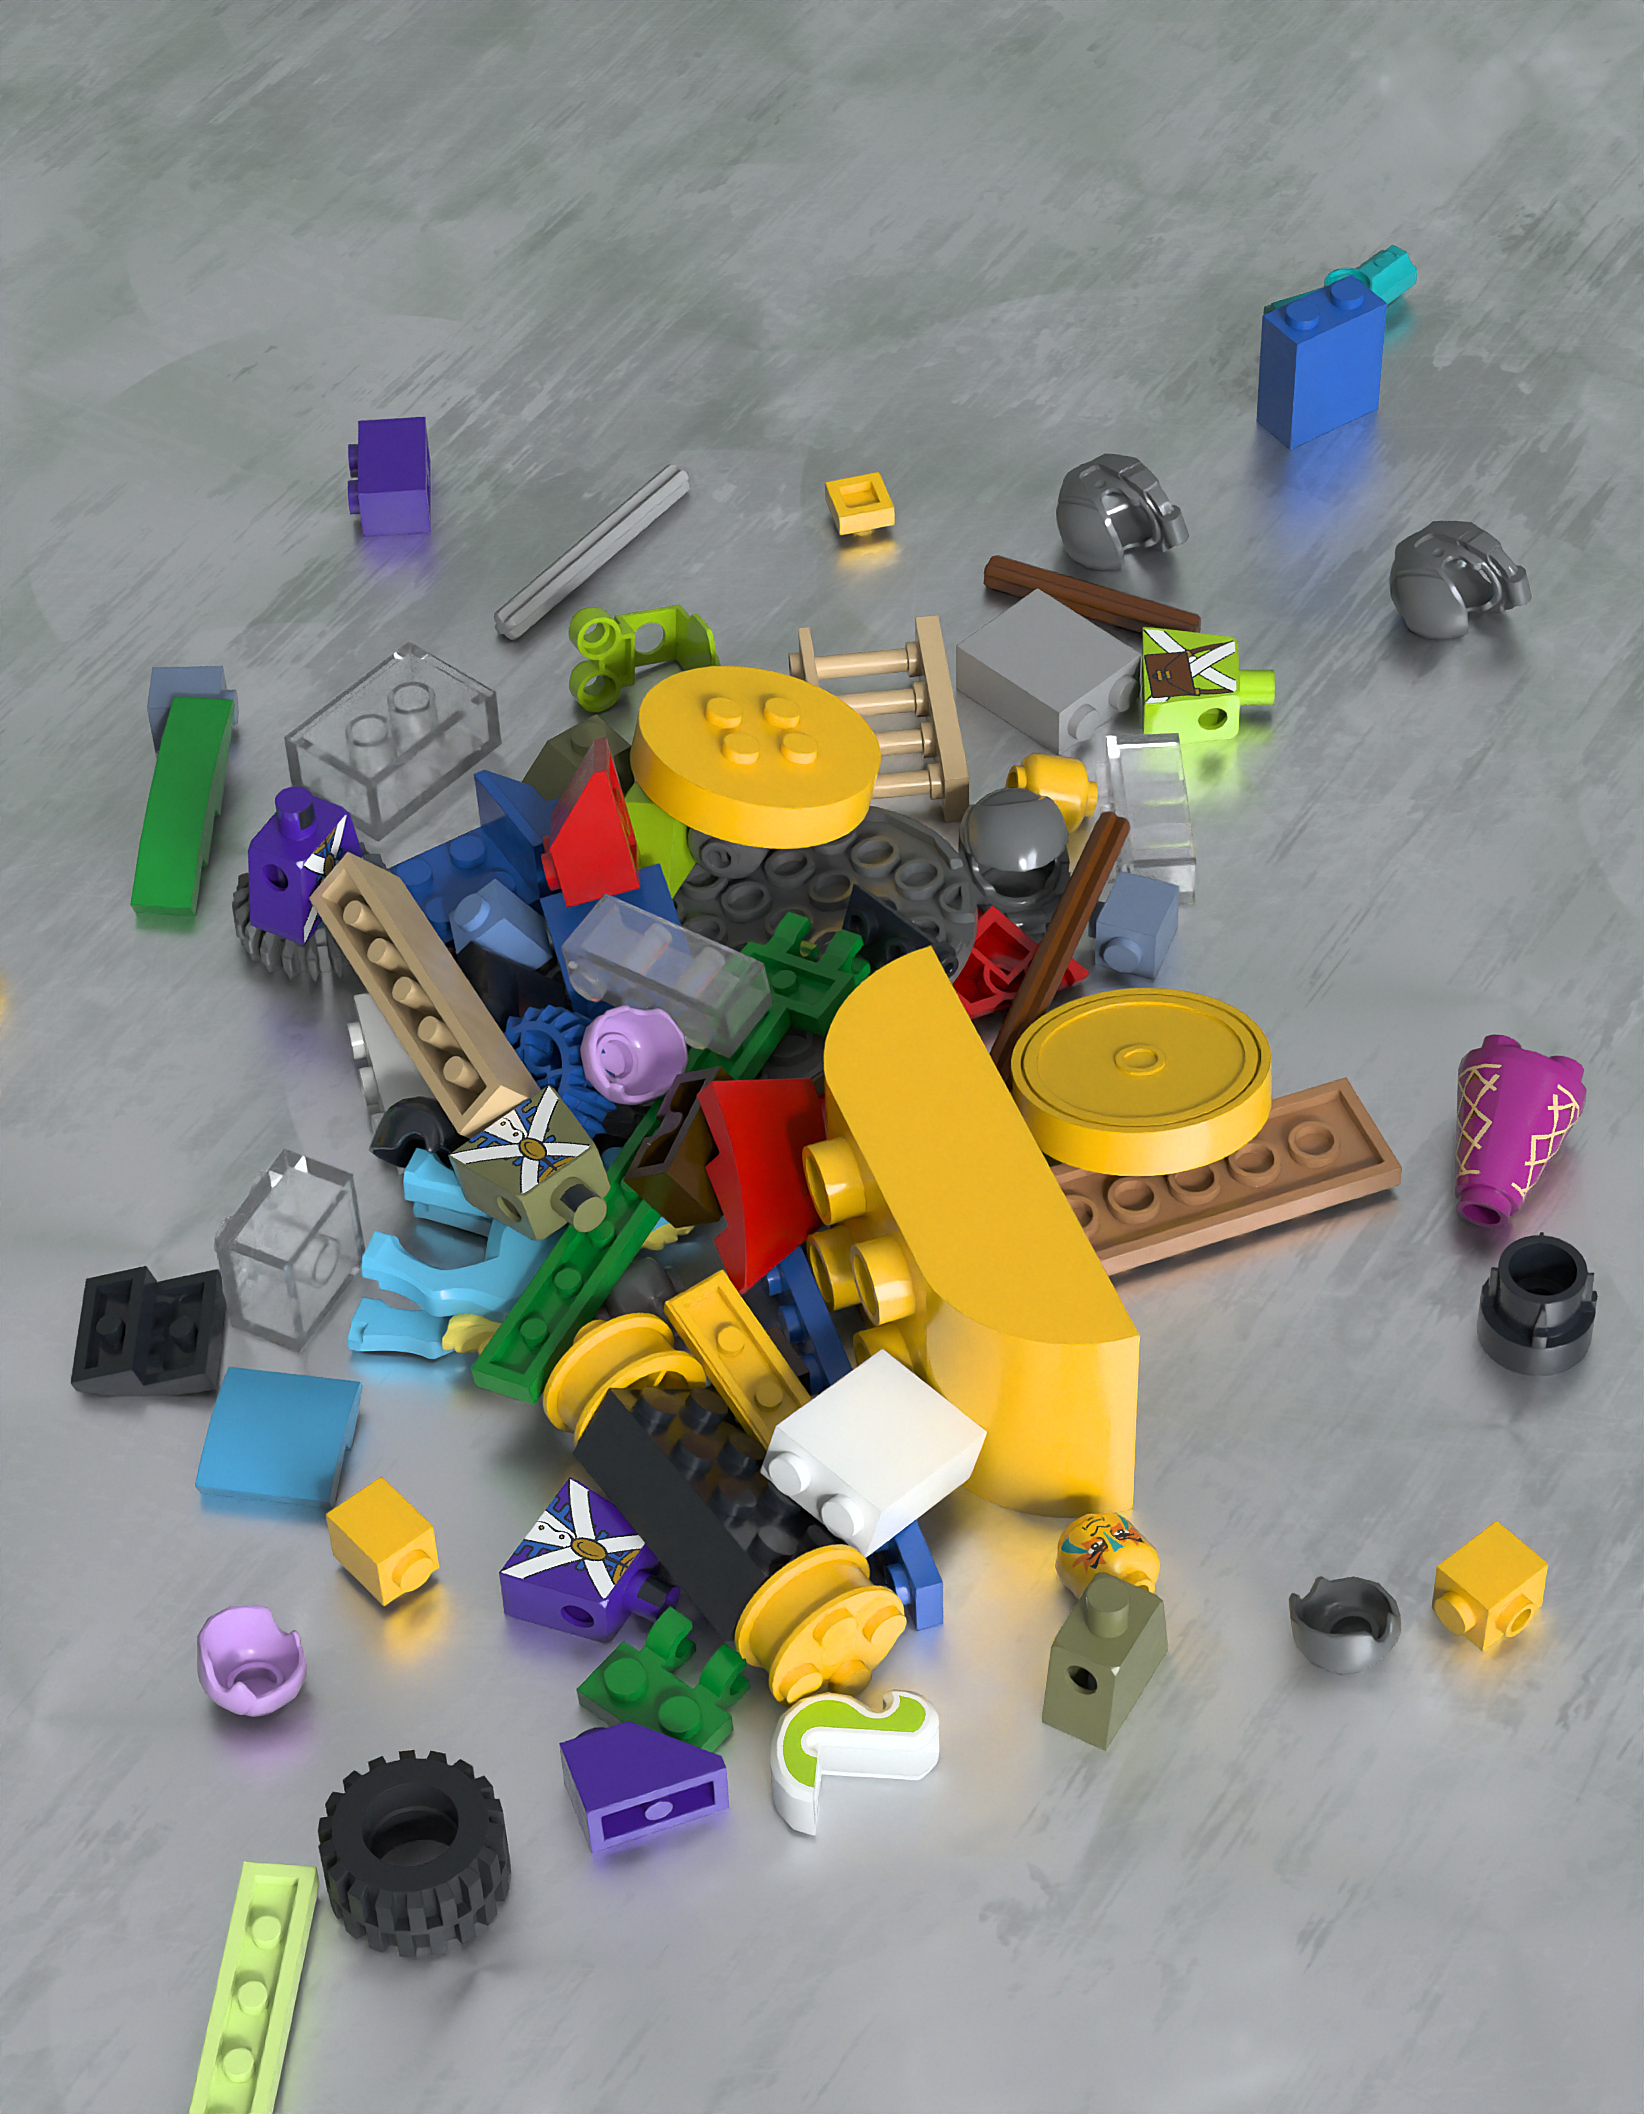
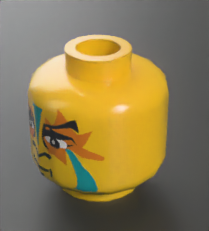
M1117 1513L1086 1514L1073 1521L1063 1531L1058 1542L1055 1569L1060 1581L1078 1601L1093 1577L1103 1572L1154 1594L1161 1563L1155 1547L1129 1520Z

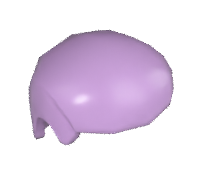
M622 1005L606 1010L603 1015L596 1017L586 1027L580 1048L585 1079L607 1100L624 1105L643 1104L664 1096L676 1075L685 1072L689 1060L683 1032L671 1016L659 1008L644 1010L631 1008L629 1005ZM606 1070L614 1073L615 1077L611 1076Z
M260 1605L231 1606L209 1617L197 1636V1674L203 1690L216 1704L238 1715L256 1717L273 1713L297 1696L307 1677V1663L303 1647L300 1646L299 1633L296 1630L290 1633L282 1631L275 1624L271 1611L267 1607Z

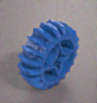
M548 1005L545 1009L529 1007L521 1018L509 1016L506 1032L503 1034L539 1088L542 1090L548 1085L554 1088L591 1139L596 1134L607 1133L602 1125L607 1113L618 1108L613 1102L602 1096L585 1079L580 1053L586 1027L592 1020L577 1012L572 1013L563 1007L556 1008ZM606 1070L611 1076L615 1077L614 1073Z

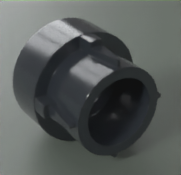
M1540 1232L1539 1235L1527 1236L1511 1243L1502 1252L1498 1268L1491 1267L1490 1277L1481 1290L1477 1335L1484 1351L1502 1367L1530 1376L1554 1375L1575 1366L1588 1352L1592 1339L1598 1295L1596 1291H1592L1594 1273L1588 1272L1585 1259L1574 1246L1559 1238L1545 1236L1544 1232Z

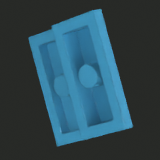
M229 1367L210 1419L195 1487L202 1494L334 1509L344 1451L351 1450L363 1388L362 1383L359 1381Z

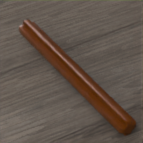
M1112 811L1101 813L1096 821L989 1053L1009 1092L1012 1090L1011 1058L1014 1047L1024 1031L1047 1013L1131 829L1130 823L1126 818L1119 817Z

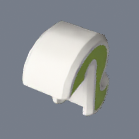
M897 1689L884 1692L882 1697L883 1710L880 1712H875L852 1696L826 1692L800 1699L780 1716L770 1743L771 1788L777 1812L792 1829L815 1836L821 1774L907 1780L922 1779L936 1766L939 1758V1719L933 1704L921 1694Z

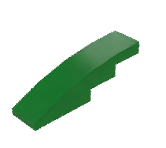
M174 696L161 740L139 844L130 903L136 913L196 916L202 866H208L214 817L221 816L235 709L233 700Z

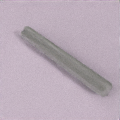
M675 464L664 467L497 610L494 614L497 632L500 635L504 634L510 640L518 639L685 495L690 490L688 482L690 476L685 469L680 470Z

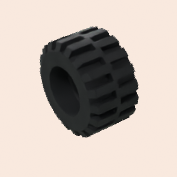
M415 1750L399 1751L400 1760L386 1763L383 1756L368 1762L369 1772L361 1775L354 1770L342 1780L345 1793H331L325 1803L327 1817L319 1819L318 1837L320 1845H318L331 1908L337 1919H344L345 1929L352 1937L358 1940L367 1934L369 1948L381 1953H385L390 1945L397 1946L399 1957H416L417 1948L430 1947L431 1954L436 1955L447 1952L446 1942L457 1938L463 1945L476 1937L474 1925L479 1922L488 1926L497 1915L496 1901H505L509 1890L508 1875L511 1874V1864L504 1814L500 1799H495L492 1784L485 1776L475 1778L472 1765L462 1759H459L452 1766L448 1765L446 1753L431 1750L427 1759L416 1758ZM432 1840L449 1846L437 1858L416 1866H397L381 1860L395 1847L410 1841Z

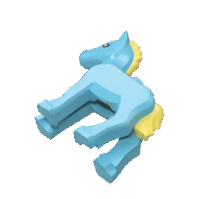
M621 1147L610 1148L602 1153L601 1160L605 1171L609 1169L622 1150ZM416 1148L404 1171L403 1180L405 1200L415 1202L413 1206L414 1216L488 1237L484 1262L458 1269L433 1267L408 1253L400 1245L396 1236L375 1230L363 1254L361 1265L362 1277L378 1281L379 1289L403 1295L424 1310L396 1309L388 1306L381 1299L374 1300L363 1297L352 1318L350 1332L346 1339L347 1347L355 1351L410 1352L428 1359H436L452 1351L457 1353L478 1352L480 1355L570 1224L566 1223L544 1240L533 1241L472 1206L466 1201L454 1170L444 1164L436 1153L430 1154L426 1150ZM661 1217L641 1248L661 1250L665 1247V1244L675 1243L678 1240L677 1235L688 1234L694 1226L674 1228Z

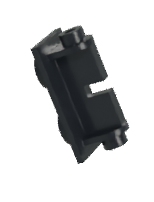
M860 883L853 884L842 929L861 935L864 945L857 954L875 968L880 969L906 954L932 946L948 978L955 974L959 961L956 958L955 949L950 944L938 942L932 936L920 930V927L897 911L895 903L889 898H878Z

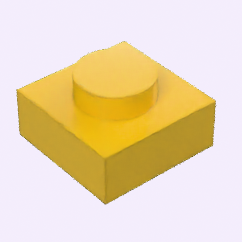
M879 472L825 482V500L840 535L863 532L895 524L894 505Z

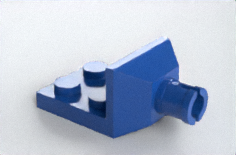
M482 770L474 774L481 826L388 868L391 869L392 874L401 878L446 948H455L449 914L457 908L465 897L477 893L494 879L498 880L539 915H544L540 898L557 894L560 889L551 891L541 859V854L545 853L542 837L550 835L551 815L562 796L545 801L531 785Z

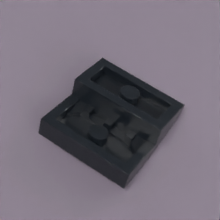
M147 1266L87 1278L70 1382L74 1389L80 1392L113 1396H170L216 1389L229 1284L219 1269L157 1282Z

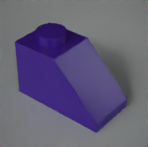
M630 1721L608 1728L596 1727L588 1729L574 1739L559 1743L564 1784L591 1853L730 1808L727 1768L722 1756Z

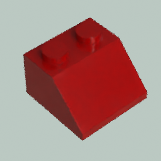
M607 737L593 741L552 812L550 835L542 837L545 853L541 854V859L551 891L561 888L567 908L640 888V850Z

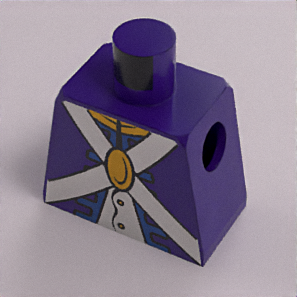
M293 786L283 789L276 795V812L251 840L248 848L251 926L305 945L324 922L309 897L347 852L364 859V855L351 815L344 807L312 796V793L306 788Z
M569 1477L499 1572L504 1614L600 1643L612 1641L632 1613L655 1623L670 1606L676 1609L680 1597V1588L657 1577L660 1571L658 1558L616 1506Z

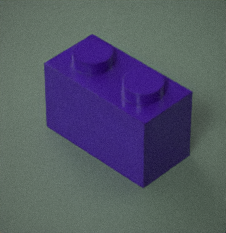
M426 417L358 421V444H348L350 477L358 478V480L348 481V502L350 514H360L363 537L431 533V459Z

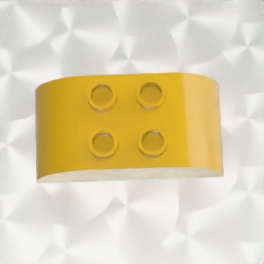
M932 946L913 951L893 960L865 979L841 1005L826 1037L824 1048V1084L827 1140L805 1146L802 1151L805 1177L814 1206L824 1224L830 1225V1229L807 1236L806 1245L811 1272L829 1312H835L856 1305L866 1324V1330L857 1332L853 1336L857 1367L881 1349H884L987 1431L972 1474L967 1481L961 1484L962 1487L1002 1507L1044 1517L1079 1518L1086 1514L1118 1513L1133 1509L1140 1335Z

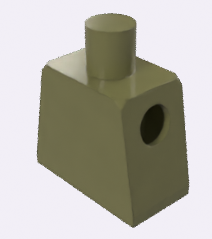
M1105 1572L1098 1573L1093 1577L1051 1646L1042 1723L1107 1751L1168 1652L1164 1602L1156 1594ZM1089 1673L1096 1679L1097 1689L1088 1690Z

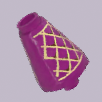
M1496 1034L1486 1036L1481 1048L1469 1051L1461 1059L1458 1068L1455 1196L1458 1199L1456 1210L1462 1218L1482 1227L1499 1228L1505 1226L1509 1216L1514 1215L1519 1210L1583 1112L1587 1089L1581 1082L1584 1068L1576 1060L1565 1056L1547 1057L1538 1052L1522 1049L1516 1040L1508 1036Z

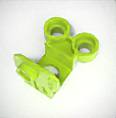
M680 604L615 615L614 619L602 608L587 607L577 611L570 621L568 631L570 641L585 658L590 660L582 661L574 667L570 675L569 690L581 707L589 712H602L609 709L618 700L621 687L635 685V667L677 660L685 671L702 667L721 666L719 657L715 652L716 644L711 628L698 614L690 616ZM597 623L596 628L592 632L585 634L590 626ZM647 623L661 625L663 638L660 644L648 652L637 651L635 649L636 631ZM597 676L593 684L585 686L589 680Z

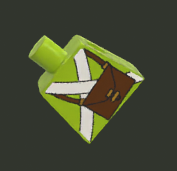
M1143 627L1141 660L1143 748L1231 739L1239 731L1240 705H1274V670H1239L1238 641L1233 637Z

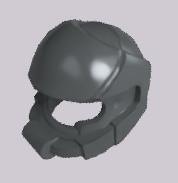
M1104 453L1092 461L1072 469L1063 480L1056 508L1057 527L1068 555L1076 563L1087 569L1103 572L1121 570V560L1124 559L1123 551L1129 548L1150 547L1152 550L1165 552L1174 546L1185 543L1189 538L1180 508L1171 504L1161 488L1159 480L1135 457Z
M1433 521L1421 531L1402 540L1395 548V559L1392 563L1389 577L1390 595L1397 611L1405 620L1408 629L1413 634L1425 639L1450 640L1463 637L1468 633V612L1484 611L1502 614L1506 610L1513 609L1515 606L1526 605L1532 598L1526 570L1522 566L1515 565L1504 552L1501 543L1496 538L1472 522ZM1480 570H1483L1490 582L1481 575Z
M1018 787L997 789L984 796L976 804L967 806L959 828L958 851L962 858L963 866L973 884L977 908L985 914L993 905L1027 935L1045 933V924L1051 921L1071 875V872H1069L1070 860L1065 844L1068 842L1067 827L1061 811L1049 796H1040L1033 791ZM1040 867L1050 873L1042 890L1033 895L1018 898L996 893L995 888L981 876L991 868L1000 871L1026 872Z

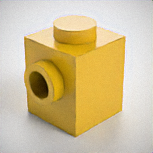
M382 1476L326 1513L333 1556L383 1606L404 1592H410L419 1588L427 1581L431 1573L439 1568L433 1526Z
M1496 1520L1437 1566L1432 1609L1448 1630L1457 1635L1463 1634L1483 1652L1503 1635L1513 1637L1521 1632L1532 1619L1535 1610L1542 1606L1548 1563Z

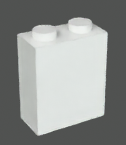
M881 1349L776 1425L760 1473L769 1479L779 1491L791 1497L824 1524L834 1536L859 1550L866 1558L970 1478L987 1431L884 1349Z

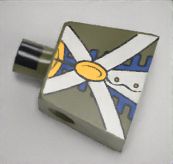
M550 1085L448 1155L466 1201L533 1241L544 1240L566 1223L572 1225L579 1232H589L595 1229L606 1215L607 1205L603 1197L608 1194L611 1185L598 1149L556 1090Z

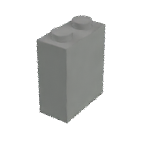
M1038 588L956 645V689L1059 756L1079 741L1087 740L1098 727L1119 712L1128 710L1140 697L1141 654Z

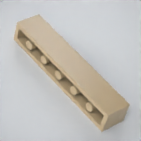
M347 852L309 899L457 1132L472 1139L537 1094L541 1089L401 878Z

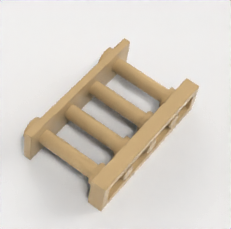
M939 616L915 617V641L905 642V648L817 657L814 656L810 627L798 628L799 652L788 654L789 672L792 677L804 680L818 687V680L898 672H907L908 677H919L918 682L912 683V688L834 696L844 701L862 717L915 712L916 717H926L927 722H920V729L874 733L880 746L881 756L922 752L923 758L933 757L934 763L927 764V770L879 774L872 799L930 794L931 800L941 799L945 823L961 822L964 811L969 805V774Z

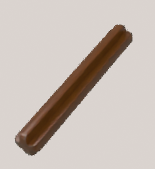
M1000 555L992 556L984 569L983 584L989 589L1023 599L1038 588L1083 617L1142 634L1143 627L1200 633L1201 617L1196 613Z

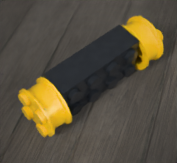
M631 1313L616 1317L607 1322L601 1319L594 1320L583 1326L576 1334L573 1346L556 1364L542 1394L544 1412L551 1423L564 1432L574 1433L575 1449L573 1455L725 1642L735 1641L737 1652L743 1659L746 1658L748 1664L766 1669L769 1673V1689L779 1704L791 1708L802 1698L826 1692L850 1695L853 1698L861 1694L872 1679V1671L885 1658L906 1626L904 1606L900 1598L891 1589L884 1586H876L869 1580V1565L859 1550L845 1545L842 1539L834 1536L818 1519L791 1497L779 1491L769 1479L760 1473L766 1456V1450L757 1440L747 1435L728 1413L726 1402L716 1393L705 1389L706 1375L703 1367L691 1354L674 1349L673 1333L660 1317L649 1313Z

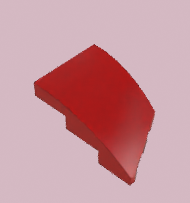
M993 905L985 914L977 908L978 926L974 946L966 965L952 984L971 1020L1011 1007L1040 945V942L1037 944ZM1071 958L1056 992L1081 984L1087 978L1089 972Z
M812 1078L711 1081L696 1095L720 1153L705 1166L728 1227L713 1240L729 1280L739 1294H744L807 1240L808 1235L815 1233L822 1226V1220L809 1192L802 1159V1151L805 1146L826 1140L823 1114Z

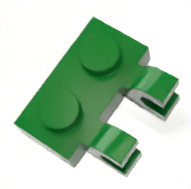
M788 912L777 926L774 936L766 945L749 941L714 984L719 999L724 1002L729 993L735 991L788 1006L791 1026L824 1036L828 1032L841 1005L857 988L856 985H859L871 972L869 962L854 957L864 945L861 935L839 929L828 944L825 954L815 963L814 960L820 954L818 946L802 940L812 928L809 918Z
M670 1606L654 1623L647 1636L645 1646L640 1651L623 1640L576 1689L579 1704L609 1726L630 1721L713 1753L734 1731L732 1716L725 1710L740 1700L750 1689L749 1680L740 1675L747 1666L746 1658L743 1659L738 1652L723 1643L708 1660L701 1673L699 1683L694 1689L671 1673L686 1663L697 1651L696 1644L685 1637L693 1629L692 1621Z

